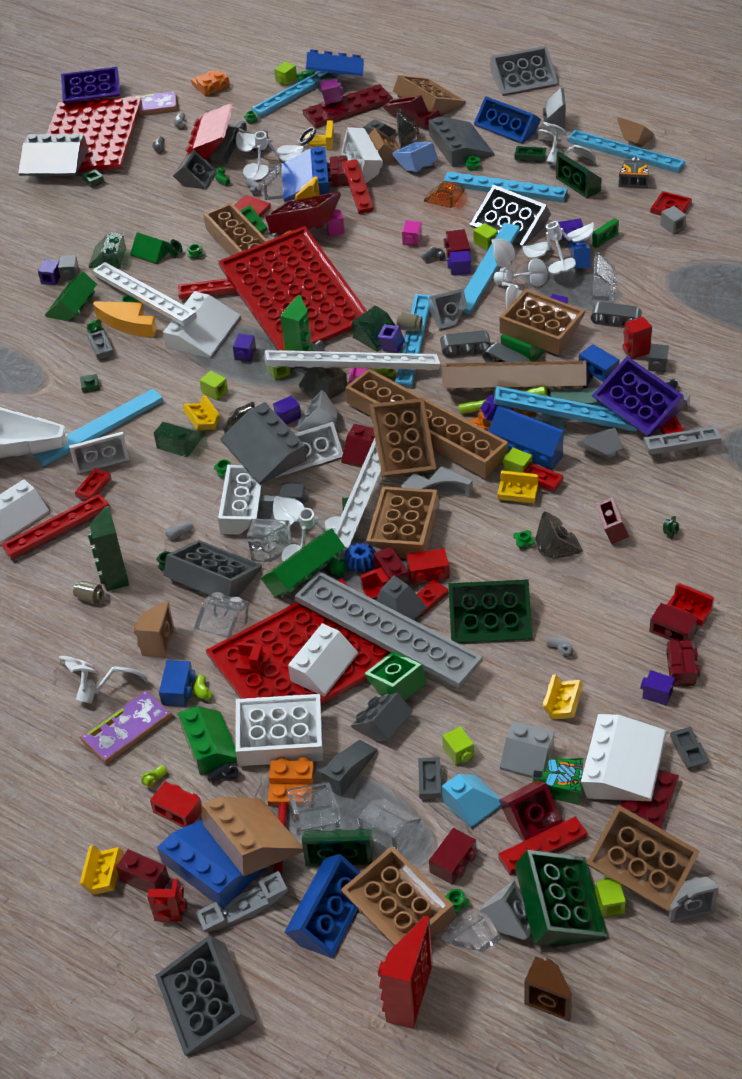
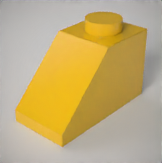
M313 177L302 186L296 194L295 200L319 196L318 177Z

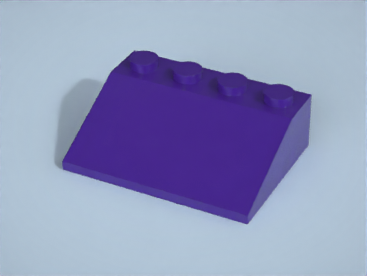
M118 67L61 74L63 104L117 97L121 94Z
M628 356L592 394L594 399L647 437L674 418L685 405L683 394Z

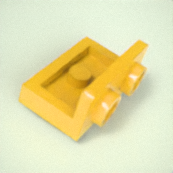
M206 395L202 396L200 403H185L182 410L196 430L216 429L217 423L220 420V414Z
M501 471L500 485L497 493L498 500L535 504L538 491L537 474Z
M552 675L546 697L543 700V708L551 720L574 718L583 689V684L580 680L561 682L557 675Z
M94 845L89 846L80 885L92 895L114 891L118 877L116 865L123 857L124 851L119 847L100 851Z

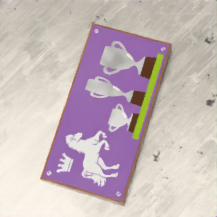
M175 91L131 96L141 97L142 99L138 116L177 111Z
M144 690L81 735L80 739L107 765L169 720L172 714L149 691Z

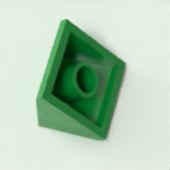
M136 232L130 255L158 264L169 253L165 249V245L169 244V242Z
M504 334L501 335L502 345L526 356L531 362H536L544 352V350Z

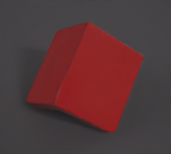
M382 567L360 576L361 589L366 596L374 600L377 599L381 588L389 581Z
M239 642V657L235 665L236 670L259 673L264 660L262 645Z

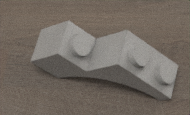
M441 466L429 480L413 473L403 483L401 488L438 490V495L457 494L469 498L473 494V480Z

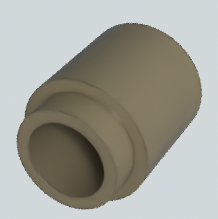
M402 313L397 318V326L401 330L416 332L422 329L423 318L419 317V315Z
M81 581L75 584L73 595L79 600L98 603L104 596V590L100 584Z

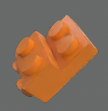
M211 70L206 74L198 75L196 78L191 79L192 85L204 96L230 87L229 77L222 71Z
M285 757L271 760L268 806H279L283 802L287 803V807H311L315 775L314 762L305 757L298 758L297 761H289Z

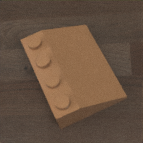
M398 75L393 92L398 94L397 97L399 98L422 95L427 110H439L440 115L466 102L429 78Z
M525 289L499 317L500 333L560 355L568 346L585 314V310Z
M424 398L369 404L382 477H410L413 473L419 476L431 475L436 470V463Z
M382 486L366 543L381 550L391 546L397 556L406 560V554L428 551L440 507L438 490Z
M219 797L201 804L204 827L243 876L303 852V847L262 799Z
M617 805L586 865L669 912L670 905L682 887L700 851L622 806Z
M393 846L341 889V892L394 946L424 916L430 918L431 937L442 931L456 918L454 905Z

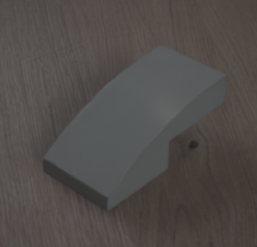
M692 727L670 733L671 740L687 769L709 762L701 742H697Z

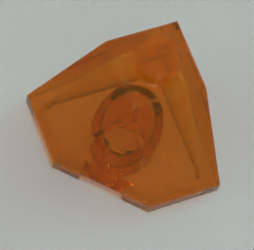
M443 181L429 191L424 202L453 208L464 193L465 188L450 181Z

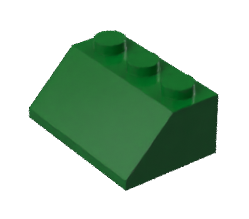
M82 271L64 288L44 315L48 318L68 321L72 317L75 319L81 312L79 309L88 303L86 299L91 298L96 292L94 288L97 286V283Z
M299 295L281 314L285 351H312L308 311Z
M196 706L178 712L182 731L200 775L213 771L222 764L230 765L237 762L236 748L220 711Z

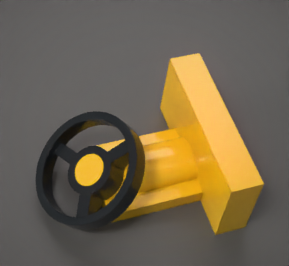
M327 121L326 135H315L316 129L310 127L299 138L301 145L309 143V146H326L327 150H333V121Z

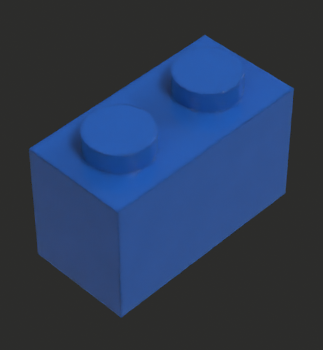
M594 344L579 354V361H586V366L590 369L592 376L602 382L618 367L620 361Z
M166 660L159 690L161 704L167 706L187 705V700L192 695L191 682L195 681L196 676L195 670H192L191 661Z

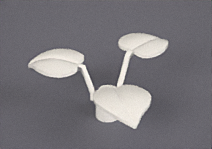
M543 122V127L546 130H538V141H554L546 162L556 167V152L562 153V150L556 148L557 142L562 141L559 134L565 136L567 132L558 125ZM574 145L564 153V155H567L570 151H573L575 154L591 159L596 163L595 155L589 149L582 146Z
M238 131L236 136V144L240 151L250 152L253 148H258V164L251 163L243 169L244 176L254 181L262 180L268 175V166L261 165V150L266 149L268 144L275 155L279 156V159L283 162L301 154L304 150V146L284 145L276 151L270 139H267L264 131H258L255 134Z
M554 221L546 225L547 242L523 246L524 254L530 259L544 256L550 250L551 239L556 243L561 261L551 264L549 272L551 274L567 272L575 267L576 261L573 258L563 259L558 241L561 240L562 235L568 241L572 240L574 243L584 241L593 234L594 223L592 222L566 234L563 228L560 229L559 223Z
M492 239L495 261L498 266L502 267L500 272L494 274V281L497 285L508 286L506 290L507 310L523 292L519 290L518 286L509 284L513 278L530 275V283L532 285L542 286L548 279V272L544 262L541 259L535 258L528 264L529 272L513 275L511 271L506 269L511 266L510 261L515 259L514 247L505 239Z
M275 496L273 514L277 523L288 527L296 521L302 527L301 546L291 544L285 547L282 552V562L304 547L306 529H311L316 522L323 532L331 528L335 531L340 516L327 519L324 528L319 522L318 517H314L312 509L304 508L303 504L298 500Z
M59 656L60 664L65 663L70 672L82 671L81 684L76 700L92 704L94 694H99L100 689L113 672L133 673L148 683V678L141 672L131 668L115 666L109 670L97 688H94L95 683L87 681L88 672L98 674V671L92 669L93 665L73 657Z

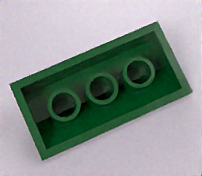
M107 506L89 525L91 533L88 534L90 545H95L91 549L94 559L98 558V560H95L97 572L102 571V573H98L101 585L105 584L106 590L110 591L129 586V581L109 506Z

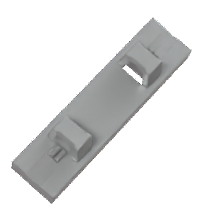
M716 426L644 437V445L648 454L660 453L662 458L669 457V452L696 448L697 452L705 451V446L721 444V436Z

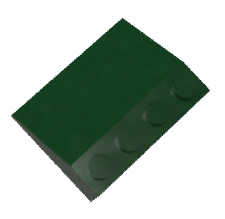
M529 579L448 583L452 641L463 643L532 639Z
M526 850L514 864L534 945L559 947L604 940L608 937L588 865H586V857Z

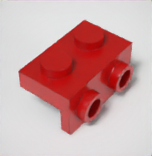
M677 583L675 593L667 605L698 617V625L703 626L713 610L714 597Z
M173 878L172 889H148L147 898L154 921L162 923L182 921V915L187 911V899H184V887L180 886L178 878Z

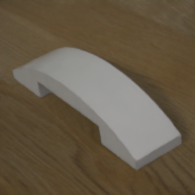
M279 871L259 880V886L235 897L224 909L215 902L196 911L204 932L223 929L258 914L280 899L288 889Z

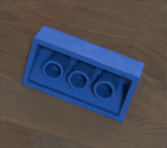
M313 49L306 53L305 70L363 76L364 59L361 58V55L353 54L352 57H347V53L332 55L333 52L324 51V54L318 53L319 50Z
M485 96L473 124L524 143L536 133L541 119L535 114Z
M502 406L497 407L488 432L508 442V453L512 448H516L532 454V463L553 470L563 457L564 430Z
M341 854L324 858L284 933L299 946L332 958L358 909L341 892V889L361 872Z

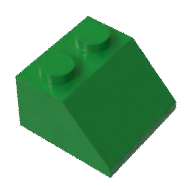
M395 652L390 653L364 673L365 677L381 696L398 693L404 701L427 684L422 664Z

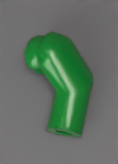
M305 70L297 73L296 78L300 82L315 74L313 70Z
M219 167L215 179L228 186L230 179L225 177L226 169Z

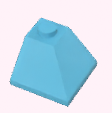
M458 774L442 785L443 802L471 829L501 808L499 802L501 798L477 775Z

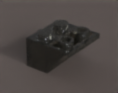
M339 367L308 368L299 384V388L312 399L321 390L331 399L346 390L347 375Z

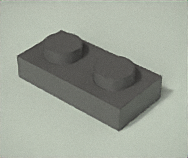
M104 330L87 335L97 359L114 355Z
M440 757L418 758L419 798H441Z

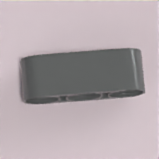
M227 127L224 140L210 155L211 162L227 164L236 145L238 127Z
M597 302L594 304L590 318L597 325L625 328L626 322L642 316V310L636 306Z
M483 330L446 334L440 338L442 353L446 357L482 354L491 346L489 333Z
M498 342L493 343L482 353V357L487 363L531 362L526 356Z

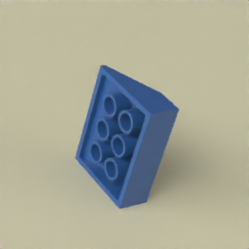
M325 147L310 148L282 163L284 202L295 200V196L301 187L313 177H318L319 195L329 194Z
M203 820L173 832L157 846L159 856L164 865L213 902H217L223 909L267 868L265 867L243 876L204 827Z

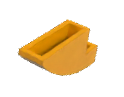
M94 301L96 317L106 325L127 334L154 338L157 330L155 317L145 316L142 303Z

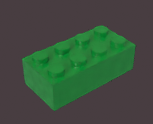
M331 528L261 577V580L273 597L279 594L283 597L296 589L300 583L311 578L312 574L327 566V563L331 560L333 561L341 555L340 551L345 546Z

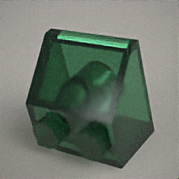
M108 233L95 246L88 265L89 268H97L106 262L120 269L126 252L124 235Z
M373 306L351 322L353 338L376 352L382 349L378 335L384 324L396 326L389 314L377 306Z
M163 421L154 432L157 449L184 457H189L205 435L203 431Z

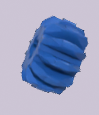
M356 542L355 546L349 545V548L345 550L344 561L350 571L355 570L356 574L362 571L365 574L366 570L372 571L373 566H375L374 553L376 551L371 545H366L365 542L362 544Z

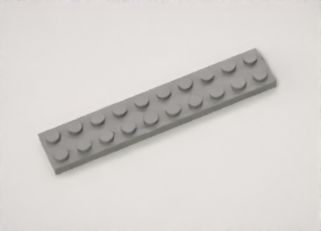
M320 571L295 595L296 602L390 652L401 654L421 663L423 670L457 688H460L483 662V656Z

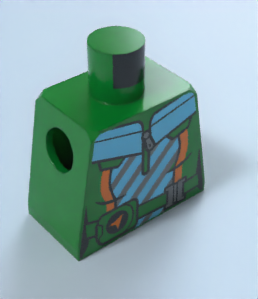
M584 758L548 760L547 772L534 770L533 782L547 783L550 793L555 800L580 805Z

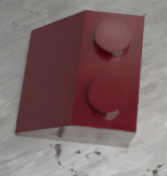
M353 424L346 437L341 463L362 468L375 438L373 428Z
M534 781L499 799L508 822L523 841L563 822L547 783Z

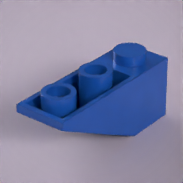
M572 240L568 241L570 256L576 261L574 269L591 267L590 247L586 241L575 243Z

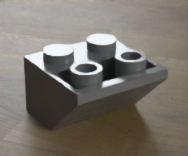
M398 693L385 694L381 697L375 696L367 703L368 707L355 716L356 720L351 727L376 742L386 741L392 737L413 711Z

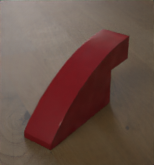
M422 95L391 99L383 105V108L394 117L417 127L429 128V120L441 117L439 110H427Z

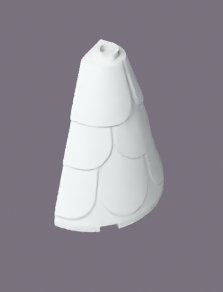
M0 407V459L63 448L68 443V433H65V426Z

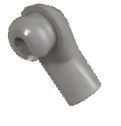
M180 112L173 120L174 125L180 129L185 125L183 120L186 116L183 112Z
M248 178L246 185L251 187L249 190L254 195L258 194L261 187L260 183Z
M186 521L173 528L169 527L166 529L165 535L168 539L175 540L185 532L193 529V524L191 521Z
M548 636L547 646L556 647L563 656H570L573 653V647L567 639Z

